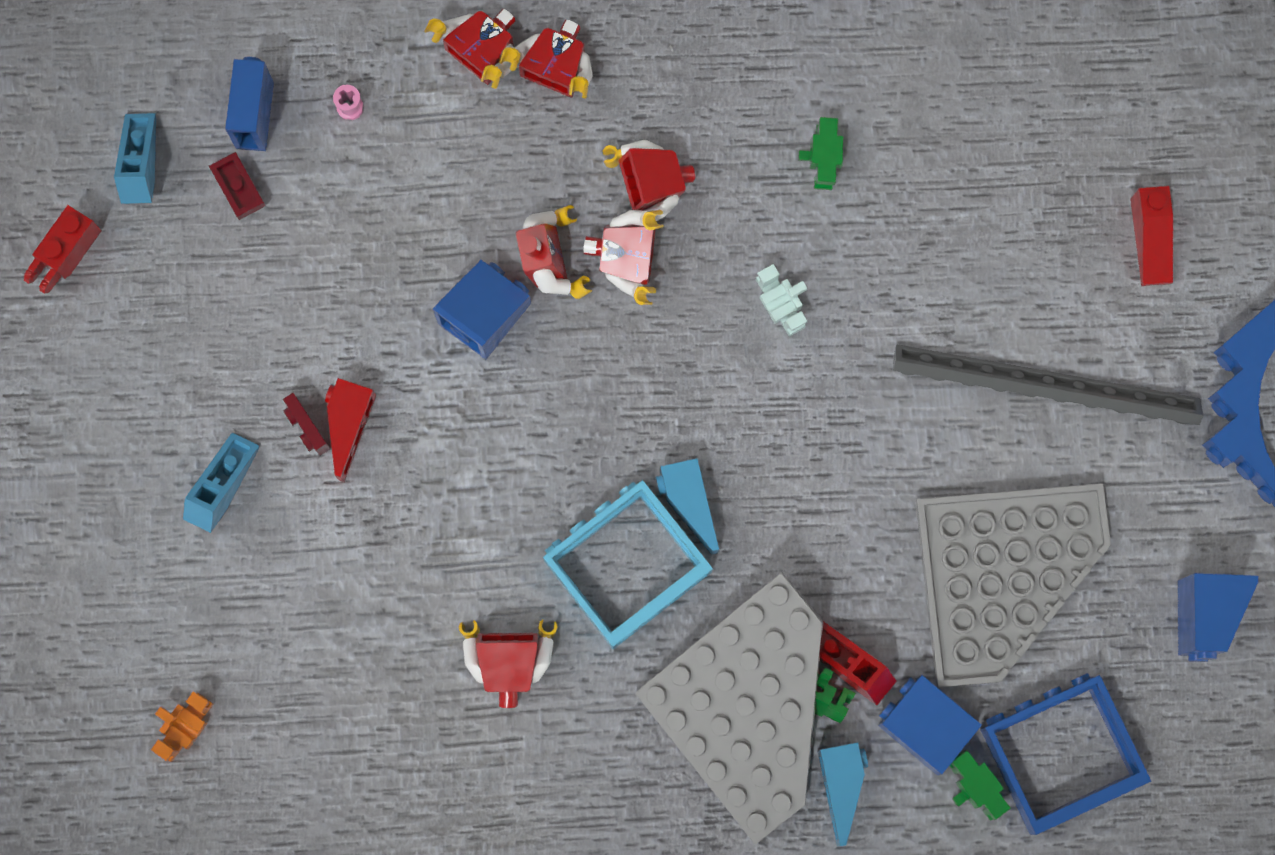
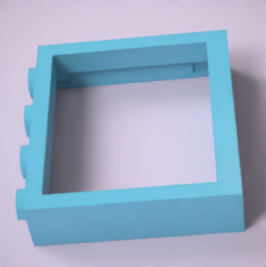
M643 480L637 485L632 482L630 485L625 486L619 492L621 497L611 504L608 500L594 511L597 516L588 523L585 520L577 523L570 529L572 535L563 542L560 539L554 541L545 550L547 554L543 557L550 570L613 650L711 574L713 570ZM641 498L695 567L614 631H611L558 562Z

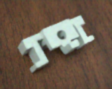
M774 264L758 272L756 281L764 293L760 295V300L774 324L780 321L789 337L806 327L805 323L808 321L802 311L797 312L803 306L798 295L807 290L805 283L802 281L792 287L788 279L780 284L778 281L780 274Z

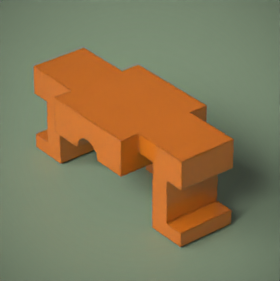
M193 691L186 700V703L189 704L187 708L178 704L173 712L170 713L161 706L155 713L156 716L165 721L159 731L165 734L166 737L163 740L158 739L151 751L165 761L172 762L182 747L189 750L207 725L203 718L211 709L213 703L201 694Z

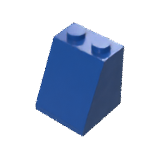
M480 260L436 304L433 311L438 325L487 360L529 307L531 299L530 295H528V288L521 282L515 280L512 283L504 277L505 272L493 262H490L488 265L483 260Z
M1194 573L1178 580V656H1188L1189 662H1208V660L1217 659L1218 654L1228 652L1259 582L1258 576Z

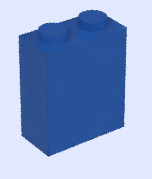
M248 56L244 57L243 60L234 59L225 130L236 149L266 151L274 81L265 61H261V59Z
M923 675L917 677L916 680L910 677L899 690L903 695L896 704L890 702L880 713L879 717L883 720L878 726L936 775H942L982 724Z

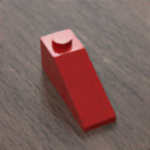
M1170 187L1139 188L1130 201L1141 286L1172 284L1173 209Z
M337 378L335 386L330 385L328 388L325 402L328 403L327 413L334 474L339 481L345 482L376 394L373 389Z
M823 621L820 661L853 689L877 706L895 685L896 679L884 664Z

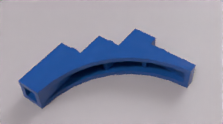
M1274 300L1213 352L1217 356L1220 366L1234 374L1230 380L1208 398L1212 403L1211 407L1218 416L1226 418L1229 422L1202 446L1206 449L1207 457L1214 464H1220L1224 468L1234 462L1237 465V472L1244 479L1251 480L1258 488L1259 496L1266 503H1272L1275 507V467L1266 450L1260 428L1259 414L1261 383L1269 358L1275 350Z

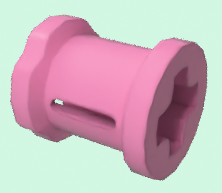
M342 85L335 90L333 102L339 116L345 120L359 118L363 113V102L359 91L351 85ZM348 100L350 103H354L349 106V104L344 103V101Z

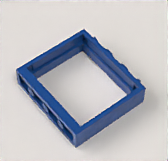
M1086 673L1071 680L1073 687L1062 691L1060 686L1043 693L1045 700L1033 704L1032 699L1014 706L1016 713L1005 717L1002 712L986 719L988 726L980 729L1030 835L1040 834L1151 782L1147 770L1100 675L1090 678L1089 674ZM1089 690L1129 775L1035 818L995 733Z

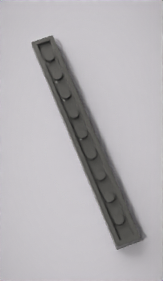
M896 344L894 351L893 371H898L905 375L926 376L937 381L960 382L966 386L988 387L999 392H1016L1027 397H1044L1061 403H1078L1089 408H1106L1123 414L1134 413L1151 419L1173 420L1180 424L1200 425L1203 418L1201 400L1196 397Z

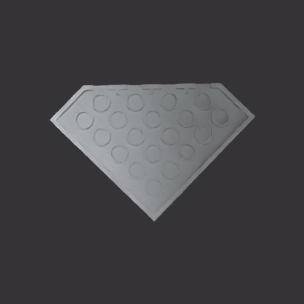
M1103 484L925 498L915 501L936 687L943 688L1002 682L1018 659L1022 657L1047 623L1051 621L1071 593L1079 586L1092 570V567L1111 546Z
M783 572L635 692L755 845L801 809L807 800V783L810 768L823 621Z

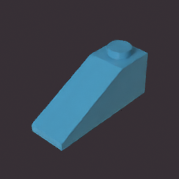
M125 114L114 173L121 204L152 203L155 185L156 114Z
M231 433L185 497L183 520L211 533L228 509L259 450V445Z
M698 459L661 466V475L656 476L659 494H665L668 504L710 554H718V542Z
M858 743L817 751L837 846L847 845L865 776L864 768L868 767L866 751L864 748L859 749Z

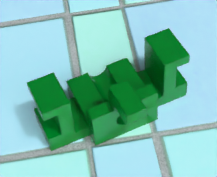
M820 117L819 123L816 125V134H813L811 138L810 151L799 150L798 161H810V169L816 170L817 167V173L814 177V189L832 190L833 185L836 183V168L841 169L843 136H837L838 118Z
M825 668L817 681V686L821 687L823 692L819 693L816 691L815 714L820 717L824 715L841 724L849 708L843 705L845 702L850 704L856 693L844 687L835 705L832 704L831 701L837 688L828 684L833 671Z
M968 750L964 753L961 752L949 765L954 774L960 773L963 777L955 782L961 789V792L952 798L958 807L967 800L970 801L975 809L984 805L985 809L982 811L990 821L997 820L1011 809L999 793L1004 789L985 763L977 764Z

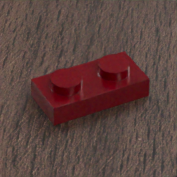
M236 152L209 165L238 220L265 207L261 196Z
M291 393L283 398L287 405L283 412L292 426L297 423L300 425L304 433L299 437L310 452L315 449L319 456L329 451V446L295 394Z

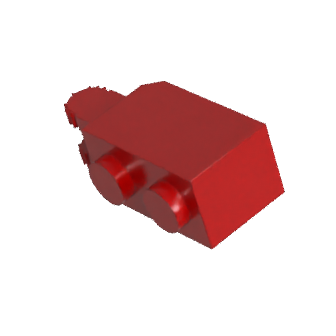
M67 205L33 252L32 256L35 259L24 273L23 281L28 284L35 282L43 269L47 267L50 270L40 283L39 291L44 294L49 293L61 277L66 279L72 274L101 233V229L93 220Z

